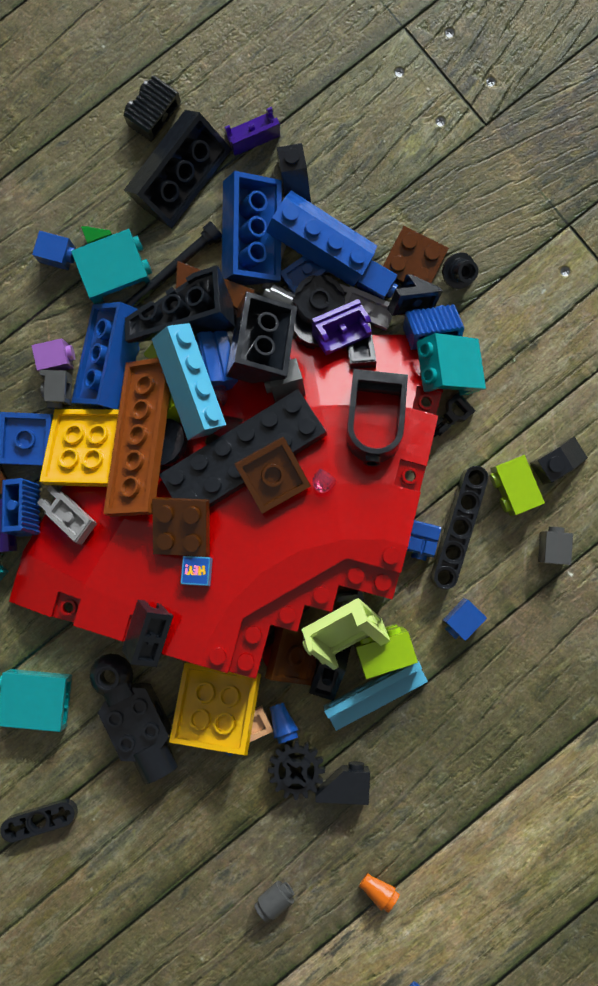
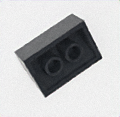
M246 291L237 308L226 377L248 383L286 379L297 306Z

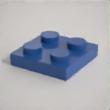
M0 412V464L43 466L53 415Z

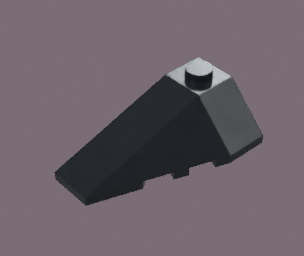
M216 265L192 273L186 277L187 282L176 289L171 287L165 291L167 295L157 302L150 301L125 318V341L127 343L152 341V338L171 325L190 323L194 336L199 332L211 331L213 333L235 327L233 302L220 268Z

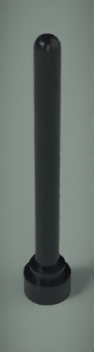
M209 221L202 228L201 236L134 294L125 304L136 308L177 272V261L186 264L207 244L211 245L213 242L215 244L222 239L221 232Z

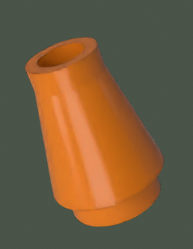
M368 873L359 885L380 911L385 910L387 913L391 911L400 896L395 891L396 887Z

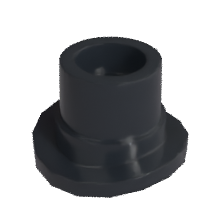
M462 252L448 257L442 268V276L445 283L452 288L458 289L468 287L477 278L479 272L478 266L472 257Z

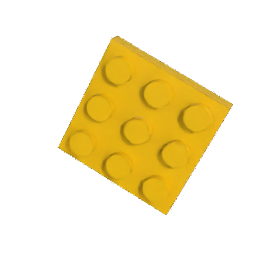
M55 409L39 482L44 485L107 487L119 409Z
M184 663L169 743L247 756L261 674L258 673L256 679L232 672L225 673L196 664Z

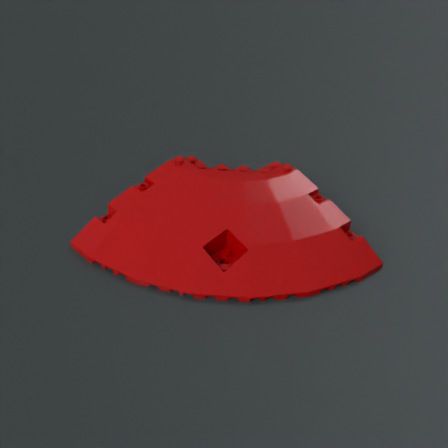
M372 335L377 361L376 367L359 368V370L408 374L404 433L400 446L394 456L381 462L379 466H367L364 464V461L352 454L346 440L351 383L354 370L350 369L347 347L325 355L320 347H315V349L307 348L300 344L297 339L292 340L290 359H297L306 393L303 397L327 432V436L294 455L311 487L264 513H261L247 486L210 507V555L207 556L213 558L210 586L181 584L183 556L153 554V515L110 517L103 514L107 487L62 486L60 490L96 521L97 525L81 545L74 542L45 514L39 524L40 528L38 530L40 533L31 537L22 553L9 602L48 617L74 622L73 626L122 642L125 641L137 600H145L153 608H156L158 603L173 615L161 654L221 672H232L256 679L271 625L298 632L304 606L307 605L332 612L339 585L393 600L421 494L420 489L430 455L438 415L436 414L443 389H436L431 392L423 391L418 349H410L406 335ZM238 380L230 390H215L214 392L226 425L211 435L214 434L221 437L275 403L273 394H267L264 382L248 383ZM357 391L354 433L363 445L370 448H383L395 440L399 395ZM423 398L430 400L431 404L429 407L422 405L421 400ZM208 436L188 440L185 455L180 460L177 459L173 464H177L206 446ZM407 471L414 473L413 481L406 480L405 473ZM159 476L156 497L172 498ZM69 602L73 605L72 612L66 611V603Z

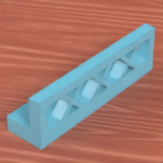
M418 661L416 664L384 673L324 705V712L337 731L427 683L428 680Z

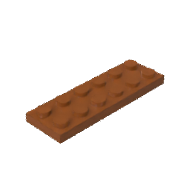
M158 358L127 362L125 365L103 513L110 517L152 515V499L156 498L170 398V390Z

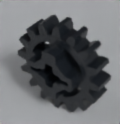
M298 739L295 740L294 746H290L288 741L285 742L284 750L277 747L276 753L278 756L271 755L270 762L275 765L268 766V772L274 773L269 779L270 783L277 782L275 791L279 792L283 789L284 798H287L292 793L294 794V800H298L301 793L305 798H308V790L316 793L317 786L315 783H323V778L319 774L325 773V767L319 766L324 762L323 757H316L318 749L315 747L309 750V742L307 741L303 746H299ZM292 753H301L302 755L292 756ZM281 762L283 763V766L286 768V771L283 773L282 776H280L279 773V765ZM311 763H313L314 765V773L312 777L310 776V773L307 771ZM292 766L295 768L301 766V773L297 771L292 773ZM291 784H301V786H292Z

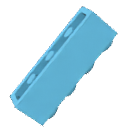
M190 323L165 327L152 338V342L187 440L209 436L224 427L226 422Z

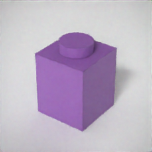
M62 338L32 345L37 371H65L74 369L72 362L75 360L74 349L72 345H69Z

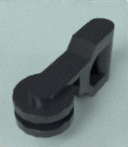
M459 392L446 402V413L443 416L450 424L448 422L443 424V417L437 420L434 437L437 435L441 436L456 422H464L476 411ZM454 402L465 413L463 416H457L452 411V404Z

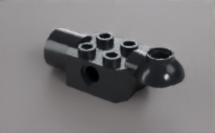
M110 653L102 655L93 663L89 676L91 686L105 699V702L98 711V715L120 760L134 762L144 784H150L168 775L178 767L166 742L171 735L172 726L150 683H135L132 685L133 671L127 659L119 654ZM106 670L114 672L116 677L114 683H110L105 679L104 674Z

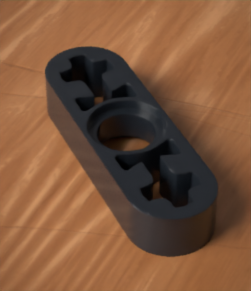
M62 799L11 815L1 825V836L7 842H17L68 826L77 816V805L70 799ZM62 807L64 810L70 811L67 818L64 815H59L53 819V815L57 814ZM35 814H42L46 819L45 826L37 827L33 823V816ZM26 821V826L20 828L16 833L14 830H9L12 822L14 826H19Z

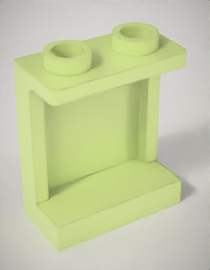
M359 598L302 629L305 638L303 646L310 656H315L323 665L326 664L333 670L339 668L335 655L361 641V639L370 636L380 646L390 641L382 618Z

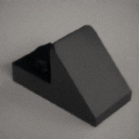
M407 274L401 288L395 289L387 310L392 316L403 315L407 311L411 312L414 309L426 310L427 308H435L443 290L432 283Z

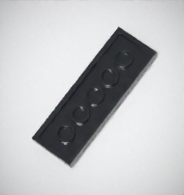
M297 389L160 473L159 476L172 498L208 499L210 508L246 486L234 463L281 437L286 439L293 454L296 455L327 436V432Z

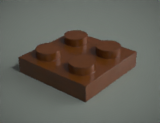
M403 226L383 267L398 275L396 281L401 284L407 274L432 283L449 248Z
M284 437L234 463L261 513L311 487Z
M162 497L152 499L153 554L199 557L210 555V511L208 499Z
M277 627L265 678L273 681L312 685L318 659L306 652L303 646L305 638L301 629H298V632Z

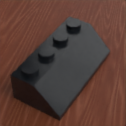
M184 110L124 191L140 207L172 229L232 149L200 112Z

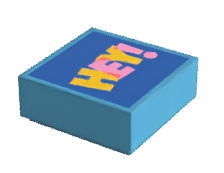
M183 556L181 584L210 586L213 558Z

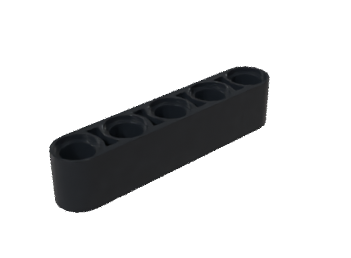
M472 466L461 474L431 571V581L438 588L450 589L458 581L488 483V473L481 466ZM471 471L478 473L480 477L477 485H473L469 481ZM463 496H468L472 500V507L469 510L464 509L461 505ZM457 520L462 521L465 525V530L461 535L456 534L453 529V525ZM449 545L457 548V556L452 560L448 559L445 553ZM442 570H447L450 574V579L446 584H440L438 581V574Z

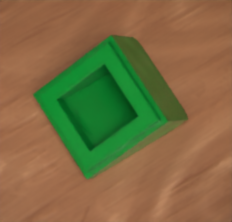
M88 226L81 227L88 244L113 235L110 230Z

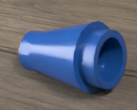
M285 703L269 707L274 739L277 738L278 744L298 738L297 730L299 729L286 709Z

